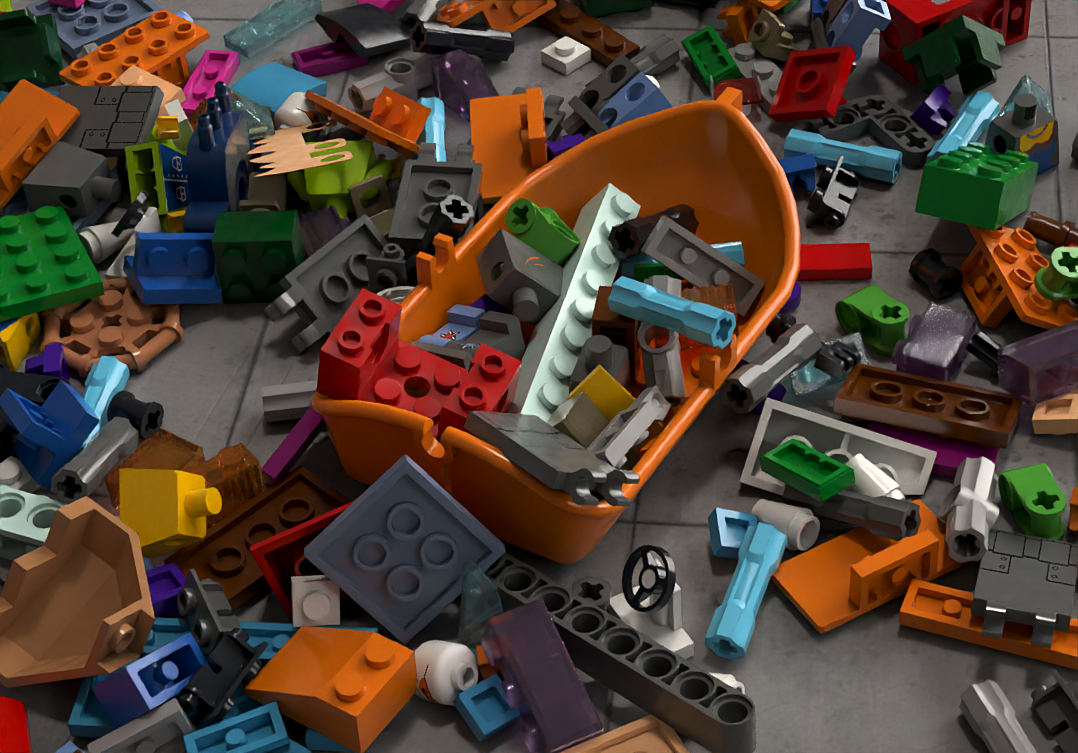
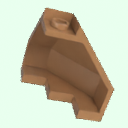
M88 496L57 509L44 546L12 562L0 595V682L7 688L110 674L141 656L154 624L155 616L139 536L137 532Z

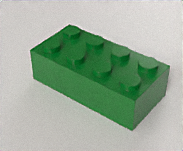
M968 142L967 146H959L958 149L949 151L947 154L940 155L937 159L924 164L915 212L994 231L1029 208L1039 162L1028 160L1029 154L1006 150L1005 155L990 152L991 146L987 144Z

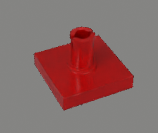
M849 45L790 52L768 115L776 122L835 117L838 106L847 103L842 94L856 52Z

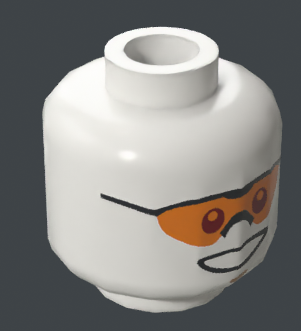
M294 92L275 112L274 124L277 130L328 120V116L312 109L315 102L304 97V92ZM327 123L308 126L307 129L324 127ZM323 129L301 134L305 142H313Z
M430 640L422 643L415 650L418 679L415 695L422 700L455 706L453 702L457 695L477 684L479 676L478 661L473 651L467 646L440 640Z

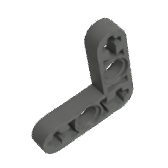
M869 95L840 105L837 108L835 117L801 120L795 125L797 130L820 134L826 139L847 142L870 133L885 148L901 151L903 153L902 163L909 167H924L927 155L934 147V140L889 99L880 95ZM842 122V123H850V124L840 125V124H836V123ZM888 130H901V132H891Z

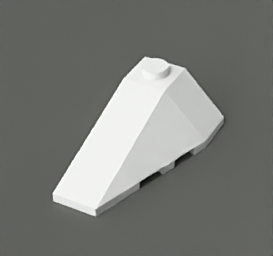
M766 397L739 482L783 495L786 483L761 471L759 457L793 438L843 464L861 453L865 459H868L901 485L900 492L903 495H924L937 452ZM848 486L847 488L843 489V490H847V491L853 492V490L851 489L850 486Z

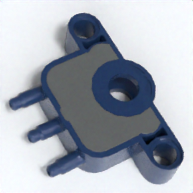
M218 81L214 84V97L206 100L207 108L204 114H200L197 117L198 125L188 143L186 170L191 201L184 215V233H214L218 212H242L239 207V201L248 200L249 176L253 172H260L259 167H261V163H253L250 160L261 157V153L247 154L254 148L259 147L260 144L253 145V143L258 141H250L246 113L244 111H231L229 92L224 81Z

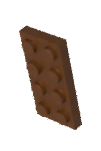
M858 364L852 368L835 396L833 413L846 415L848 419L857 422L871 420L885 423L891 428L900 431L914 429L928 432L934 437L943 440L957 438L971 441L977 446L986 449L998 447L1006 449L1022 413L1024 397Z
M300 465L209 528L202 541L179 549L166 558L164 563L166 565L174 562L186 579L189 569L194 568L200 581L210 578L219 582L232 608V612L269 585L250 552V546L352 501Z

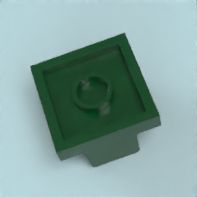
M27 9L0 13V92L10 93L22 79L41 89L65 85V82L60 80L59 72L63 70L56 17L52 13L33 16Z
M960 15L902 48L905 62L915 66L921 89L924 93L930 95L940 83L945 86L944 80H948L958 74L963 93L970 96L997 81L995 70L1003 67L999 51L1006 48L1002 34L964 15Z

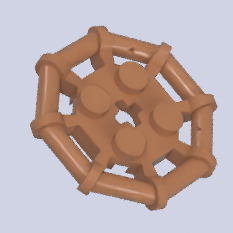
M127 277L102 280L105 295L43 311L41 319L44 322V340L40 346L41 354L45 353V345L62 343L68 367L78 372L79 376L87 379L93 363L98 362L101 356L116 353L119 355L115 357L123 364H126L129 370H135L137 373L146 370L148 362L168 346L181 341L184 335V330L180 323V307L182 304H142ZM87 301L88 304L76 314H72L74 310ZM164 318L162 324H154V320ZM60 330L71 331V335L60 338Z

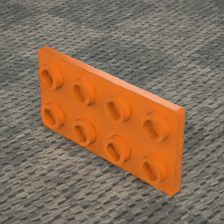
M454 0L439 9L441 15L437 16L435 22L444 23L454 28L480 12L488 28L508 30L513 33L554 8L557 4L554 0H464L460 3Z
M162 9L152 13L150 17L137 25L126 29L124 33L111 41L101 44L96 50L83 58L72 62L71 65L59 72L60 80L72 86H110L127 69L134 65L183 88L190 78L185 53L209 39V31Z
M25 79L20 80L0 104V211L20 189L22 182L80 116L78 108Z
M385 86L381 94L374 101L373 111L369 119L309 90L304 95V97L315 102L312 109L364 135L366 138L382 146H388L413 160L419 154L420 145L416 144V141L432 109Z
M541 87L528 88L526 93L470 100L471 145H474L472 160H475V163L482 164L483 174L479 193L482 195L483 204L497 203L526 176L548 163L543 93L541 92Z
M967 225L977 245L959 267L963 274L961 287L981 324L996 329L1013 307L1021 321L1078 340V311L1071 306L1068 299L1059 301L1049 300L1043 297L1035 288L1034 277L1036 273L1049 264L1048 260L1037 249L1035 238L1022 228L1014 230L1002 225L993 231Z
M917 499L911 502L920 506L919 515L921 522L916 535L895 541L876 536L867 529L857 527L779 564L776 573L770 579L817 632L823 634L907 593L912 578L930 582L971 561L961 564L948 556L949 546L945 541L946 525L921 500Z

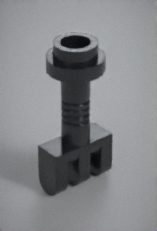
M777 313L766 329V335L771 338V343L775 344L779 336L795 325L796 318L788 313L784 315ZM839 340L830 346L821 341L822 348L817 351L814 367L832 377H838L861 362V355L857 350Z

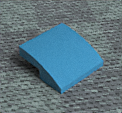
M271 62L247 73L233 84L228 92L231 103L274 119L275 112L294 92L305 93L309 90L320 96H326L328 82Z
M244 688L233 692L232 695L236 698V702L223 718L218 721L212 718L195 726L197 731L183 736L187 753H264L290 743L277 702L264 705L246 696ZM184 710L192 723L200 714L197 710L196 712Z

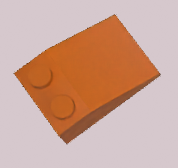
M302 626L246 685L244 693L246 696L264 705L276 701L281 714L357 753H364L417 691L418 679L415 652L372 631Z

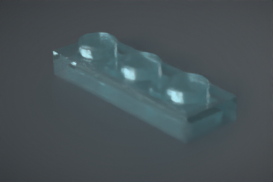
M280 0L223 35L225 47L234 52H239L240 55L249 59L276 41L283 39L295 29L308 23L317 14L322 13L321 0Z

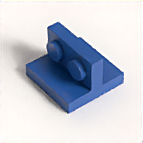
M136 233L134 256H124L123 271L142 304L221 303L222 288L214 277L215 257L212 247L214 233Z
M62 380L59 381L41 407L9 388L0 397V406L7 414L4 420L19 431L18 439L14 443L12 450L34 481L50 490L52 488V477L66 463L73 459L100 422V419L77 390Z

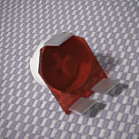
M753 64L752 78L720 81L714 86L712 75H710V94L712 100H716L727 87L742 90V113L746 117L751 112V104L763 103L761 82L759 76H757L755 64Z

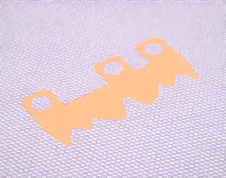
M333 119L250 137V139L265 138L253 143V145H264L256 147L247 153L274 152L250 160L253 163H271L259 167L260 169L275 168L254 177L292 172L345 161L353 158V155L350 151H343L311 158L309 153L333 149L347 144L343 138L309 145L305 144L301 133L336 126L337 123ZM330 123L324 127L307 129L308 126L314 124ZM338 142L335 146L320 149L314 148L320 144ZM345 155V157L334 161H320L329 156Z

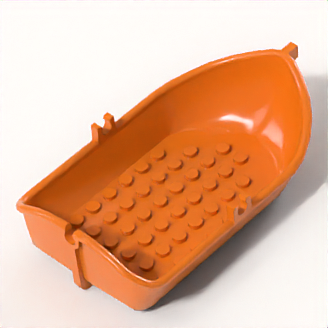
M727 87L716 100L696 101L622 123L588 138L532 172L508 191L455 246L453 237L438 233L433 240L435 256L419 252L416 255L418 285L399 303L402 306L398 338L411 343L413 340L418 341L426 334L433 335L449 322L447 311L456 304L470 306L485 295L486 289L476 262V256L501 228L514 236L506 225V215L511 204L521 198L531 200L538 208L548 207L553 209L566 226L573 231L582 207L606 185L611 183L641 206L637 217H647L670 207L686 204L694 209L695 217L699 222L695 236L707 244L742 241L745 269L765 281L764 286L744 317L736 314L686 280H681V298L693 302H702L734 313L736 327L733 331L731 342L723 349L692 340L679 333L680 358L687 401L681 403L678 407L669 409L664 420L660 422L663 429L637 453L641 459L631 471H634L639 476V483L622 484L623 495L631 501L788 301L800 271L801 232L796 202L785 171L764 138L742 113V90ZM620 264L614 277L613 283L621 277ZM519 320L526 349L536 324ZM666 336L655 337L649 346L661 348L668 343L669 338ZM642 356L636 386H631L630 392L635 399L647 389ZM423 388L417 391L405 390L409 396L414 398H420L428 394ZM315 392L310 404L313 410L323 415L329 437L346 475L353 480L370 487L404 454H407L500 541L561 565L574 564L587 557L628 507L612 506L606 502L604 497L599 499L597 505H578L567 492L561 489L550 488L505 457L497 447L464 431L448 426L443 432L439 443L432 434L433 420L412 411L361 400H333L318 392Z

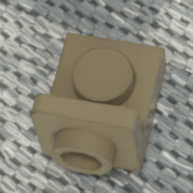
M762 9L747 37L763 56L786 62L790 52L801 51L792 42L793 36L784 30L785 25L770 10Z

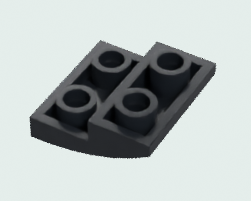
M368 3L319 13L314 18L334 43L347 41L360 58L411 45L409 42L410 30L387 11Z

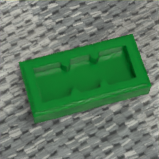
M712 24L681 41L685 52L709 92L710 75H712L714 90L742 76L737 64Z
M793 438L759 457L761 471L820 502L825 501L855 483L853 468Z

